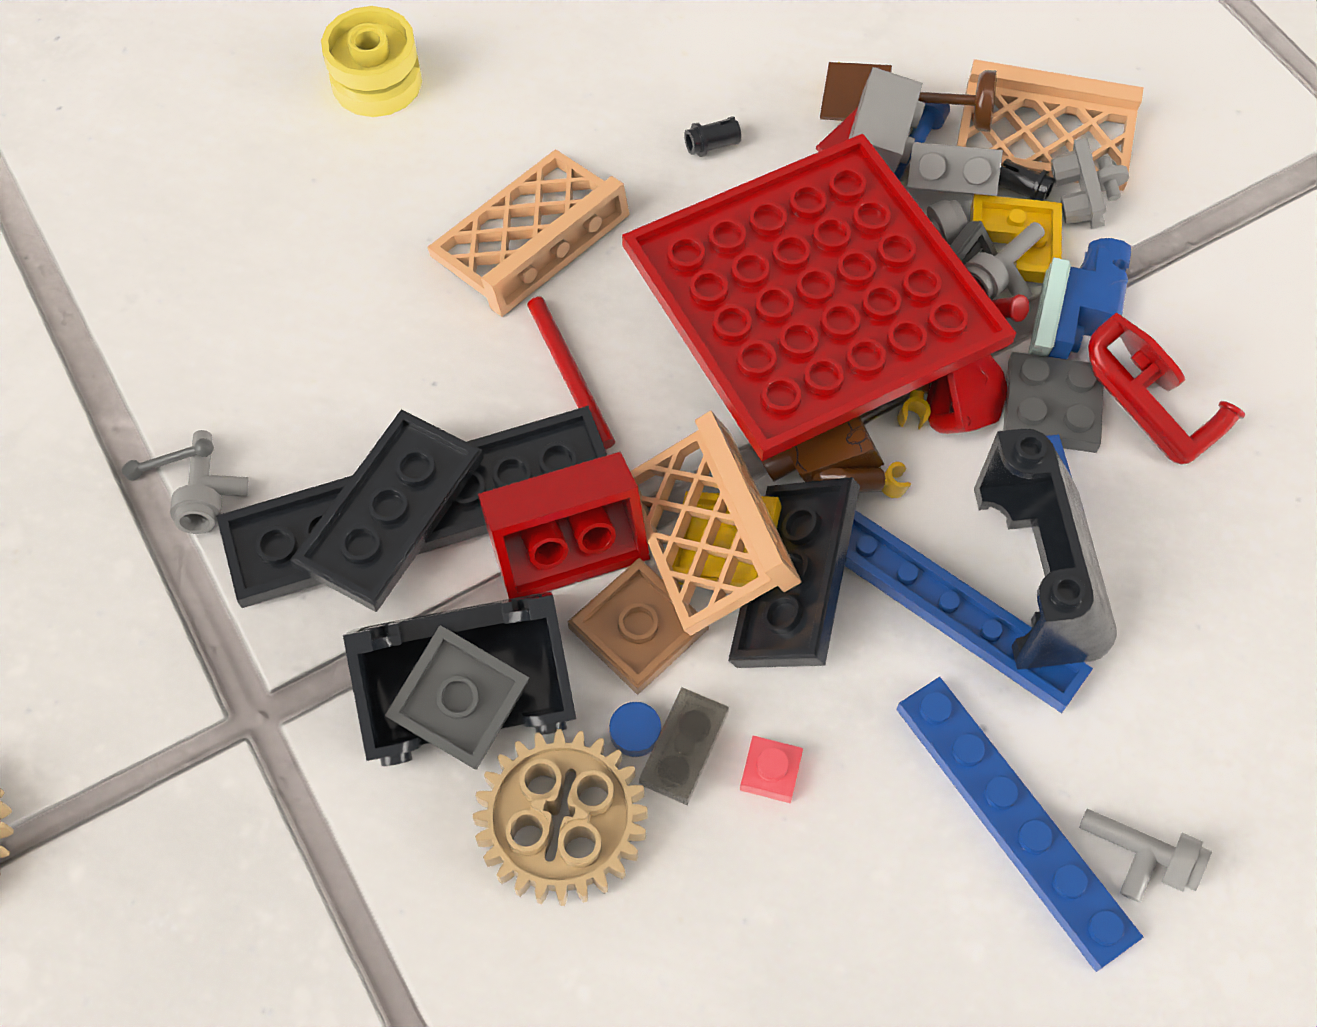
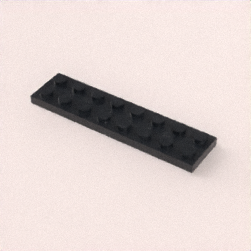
M589 406L467 441L483 450L484 459L418 554L487 534L488 530L478 496L479 493L607 456ZM352 476L216 516L236 599L241 608L323 584L295 569L290 560Z

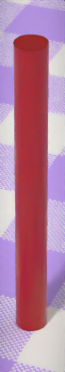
M541 296L532 298L527 303V306L577 407L589 406L605 450L611 448L615 444V439L544 298Z

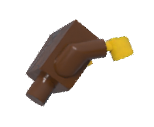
M860 416L762 461L773 482L797 470L804 482L853 477L860 485L859 492L882 491L890 498L902 497L911 486L910 482L900 483L894 479L901 477L907 469L902 462L892 463L885 472L879 468L885 463Z

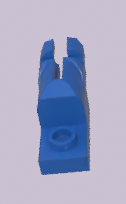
M1114 238L1094 240L1088 245V251L1085 252L1081 267H1070L1054 347L1047 357L1068 359L1070 352H1079L1084 335L1091 336L1113 314L1118 313L1122 316L1128 283L1126 269H1129L1131 245L1123 240Z

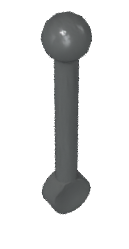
M201 438L196 441L194 446L141 463L137 460H130L122 467V473L128 480H136L147 470L195 455L207 457L212 454L214 445L211 440Z

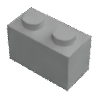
M873 67L863 89L849 139L863 133L894 173L898 163L906 164L912 152L915 138L909 137L908 134L910 127L917 128L924 110L925 103L918 101L923 83Z
M913 142L907 187L997 196L1003 150Z

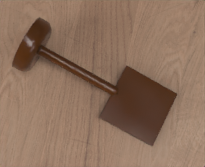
M829 62L820 120L844 121L858 107L872 68L875 67L892 72V65ZM985 70L980 73L976 95L920 92L918 101L934 104L975 106L974 127L978 131L991 132L997 70Z

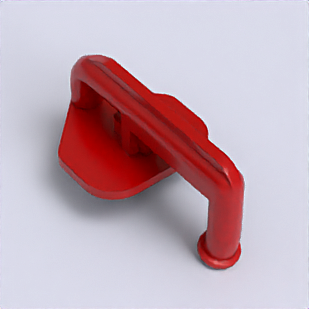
M1017 294L1014 297L991 300L1005 319L1011 318L1014 322H1021L1028 315L1029 301L1024 295ZM991 355L985 356L932 381L926 399L931 410L928 422L932 429L941 434L970 432L999 421L1006 400L1007 382L1002 368ZM953 404L954 412L949 413L951 405Z
M1118 313L1113 314L1091 335L1088 350L1095 377L1173 463L1183 465L1194 461L1222 438L1239 419L1245 417V412L1239 407L1226 401H1220L1218 404L1220 409L1216 414L1189 436L1147 390L1152 383L1156 382L1166 391H1170L1185 381L1183 372L1164 349L1150 335ZM1119 337L1130 353L1132 362L1142 371L1135 378L1107 348Z

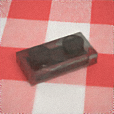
M681 687L640 775L639 785H643L648 789L688 805L728 716L729 706Z

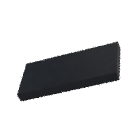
M401 409L290 561L293 567L377 612L484 459L483 450Z
M853 477L767 486L765 496L778 497L782 505L776 529L802 582L786 592H783L776 586L740 607L728 659L736 668L826 665L860 485Z

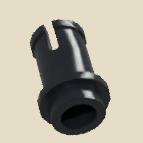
M734 116L705 125L696 122L692 123L690 129L685 130L684 140L687 150L691 155L697 154L699 157L707 155L709 150L731 144H739L741 142V129Z
M1006 159L1000 168L998 186H1003L1030 197L1029 200L1047 201L1053 189L1055 178L1049 176V171L1043 170L1039 173Z

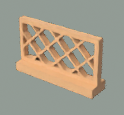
M974 59L965 94L976 95L978 77L981 72L997 70L994 104L999 110L993 113L992 124L1005 117L1017 131L1002 141L992 128L991 132L981 131L993 146L989 149L1003 150L1001 166H1003V162L1006 159H1009L1014 163L1039 173L1043 170L1049 171V176L1053 178L1051 171V159L1053 158L1050 154L1063 146H1066L1070 152L1073 151L1074 140L1089 131L1102 146L1091 153L1093 161L1108 153L1117 165L1126 166L1129 173L1137 111L1142 102L1144 87ZM964 105L957 146L966 147L967 139L980 132L974 125L969 128L970 121L974 122V106ZM1020 107L1032 108L1041 117L1026 126L1014 111ZM1062 114L1074 115L1078 117L1083 125L1068 133L1056 118ZM1104 121L1125 124L1123 134L1113 140H1110L1098 125ZM1047 124L1059 140L1044 148L1032 132ZM1024 139L1035 154L1027 159L1015 158L1008 147ZM1119 145H1121V152L1117 148ZM1127 182L1118 186L1119 190L1124 191Z
M555 149L427 247L432 258L488 299L490 309L503 317L630 215L624 183L613 176L604 181ZM557 167L567 173L566 179L544 180V177ZM593 190L584 198L573 200V191ZM566 191L564 201L543 202V193ZM535 194V203L513 205V201L520 195ZM562 214L551 224L541 225L542 215ZM534 216V222L531 226L511 227V218ZM491 219H503V228L481 230V225ZM530 239L519 249L509 250L510 240ZM501 241V251L478 253L479 243ZM471 243L470 253L455 255L448 253L457 244ZM498 264L483 277L476 273L478 265Z
M712 411L695 420L699 430L630 471L637 486L655 475L664 477L655 498L642 496L639 486L638 490L647 542L682 627L690 636L776 586L783 592H786L802 582L730 431ZM700 448L703 458L697 473L680 471L685 457ZM676 480L692 483L684 505L667 501ZM704 486L715 487L720 490L713 511L696 507ZM727 508H728L730 514H725ZM663 510L680 513L671 536L658 533L656 529ZM692 516L709 520L701 542L683 539ZM721 523L734 525L738 529L731 549L713 546ZM744 547H746L748 553H743ZM679 548L697 551L688 574L674 572L672 568ZM709 554L727 558L718 582L700 578ZM739 561L754 565L759 575L758 578L741 588L730 585ZM679 582L684 583L682 589ZM696 586L713 590L714 592L708 607L692 615L689 603Z

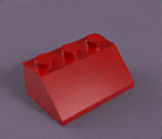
M621 451L478 494L489 537L509 599L548 592L631 566L638 558L643 562L650 560L638 486Z

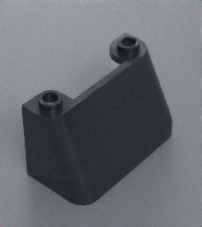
M1034 429L997 431L974 487L978 509L988 510L989 507L999 510L1007 518L1008 530L1032 527L1045 576L1037 590L1039 612H1035L1031 618L1032 629L1025 636L1016 638L1012 644L1017 670L1090 662L1101 659L1114 645L1117 630L1079 491L1052 442L1043 433Z
M552 592L537 593L353 629L343 635L366 761L380 759L381 766L402 764L412 760L411 751L419 749L423 744L429 743L387 718L385 714L440 625L531 679L501 729L524 724L525 727H535L536 733L540 732L541 735L556 733L557 729L566 730V721L576 719Z

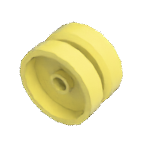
M377 6L359 7L338 15L326 27L321 39L322 53L326 68L329 71L333 94L342 107L356 115L369 117L385 116L406 108L418 96L422 85L421 71L413 29L404 16L389 8Z

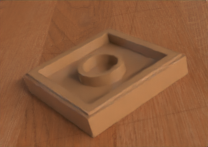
M640 558L567 621L568 628L637 695L709 630V626L691 636L684 631L663 579ZM689 604V608H690V610H691L692 615L698 613V612Z

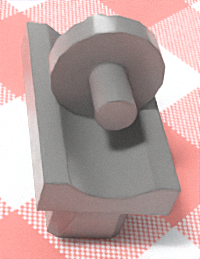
M1087 137L1075 140L1073 151L1051 159V171L1053 178H1055L1056 187L1079 181L1081 188L1080 192L1061 196L1060 203H1062L1065 223H1078L1089 220L1091 229L1105 226L1103 214L1106 213V206L1102 191H1106L1108 201L1119 199L1121 194L1118 186L1128 181L1129 173L1126 166H1113L1110 156H1103L1097 160L1100 170L1096 172Z

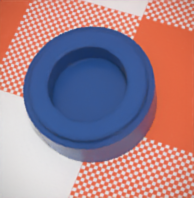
M626 703L620 706L610 719L611 741L617 750L619 749L624 755L630 757L647 755L656 748L660 741L661 721L659 715L651 706L645 703Z

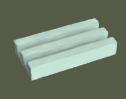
M1054 257L1045 272L1028 354L1047 357L1054 347L1071 267L1069 260Z

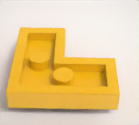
M974 194L971 203L970 221H981L992 242L1009 244L1033 222L1039 223L1044 228V236L1014 262L1024 281L1043 283L1045 272L1050 263H1052V259L1054 257L1062 259V203Z

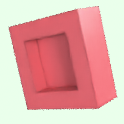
M753 735L740 784V791L791 803L803 748Z

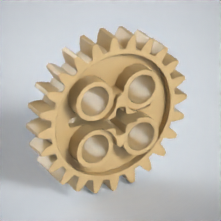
M557 729L554 743L546 744L543 736L538 732L535 733V748L528 750L524 744L517 741L515 742L518 757L515 760L502 754L497 757L503 771L501 775L494 772H485L486 783L492 788V791H478L475 796L478 803L488 809L473 813V820L475 825L487 829L478 833L475 838L478 847L493 846L483 856L487 867L503 863L497 873L498 881L501 884L509 881L514 876L517 877L515 892L519 897L526 893L530 886L535 887L538 904H542L545 901L549 891H556L560 906H565L568 891L576 890L579 898L584 903L588 901V885L594 883L605 894L608 892L605 875L610 872L621 879L626 876L625 868L620 861L621 858L637 861L638 850L629 841H643L646 838V829L633 823L648 818L646 806L633 804L644 797L643 785L628 786L636 777L634 766L618 770L622 761V752L618 749L605 757L603 755L605 748L604 739L599 738L589 748L585 746L583 731H579L572 743H565L562 729ZM569 772H574L576 778L567 799L570 817H564L561 822L556 856L553 861L548 862L545 860V856L554 836L552 815L559 814L566 776ZM539 776L551 777L556 782L554 787L544 794H535L528 789V786L533 779ZM590 787H599L608 794L606 799L596 806H588L582 803L579 797L585 789ZM535 826L542 831L540 840L531 846L517 844L514 841V837L523 827ZM583 837L591 840L595 844L593 852L584 858L570 856L566 852V848L573 839Z

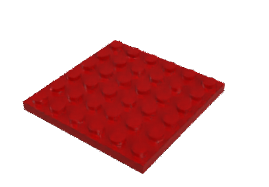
M863 133L622 234L623 248L761 461L1005 348L1013 343L1016 335L1015 330Z

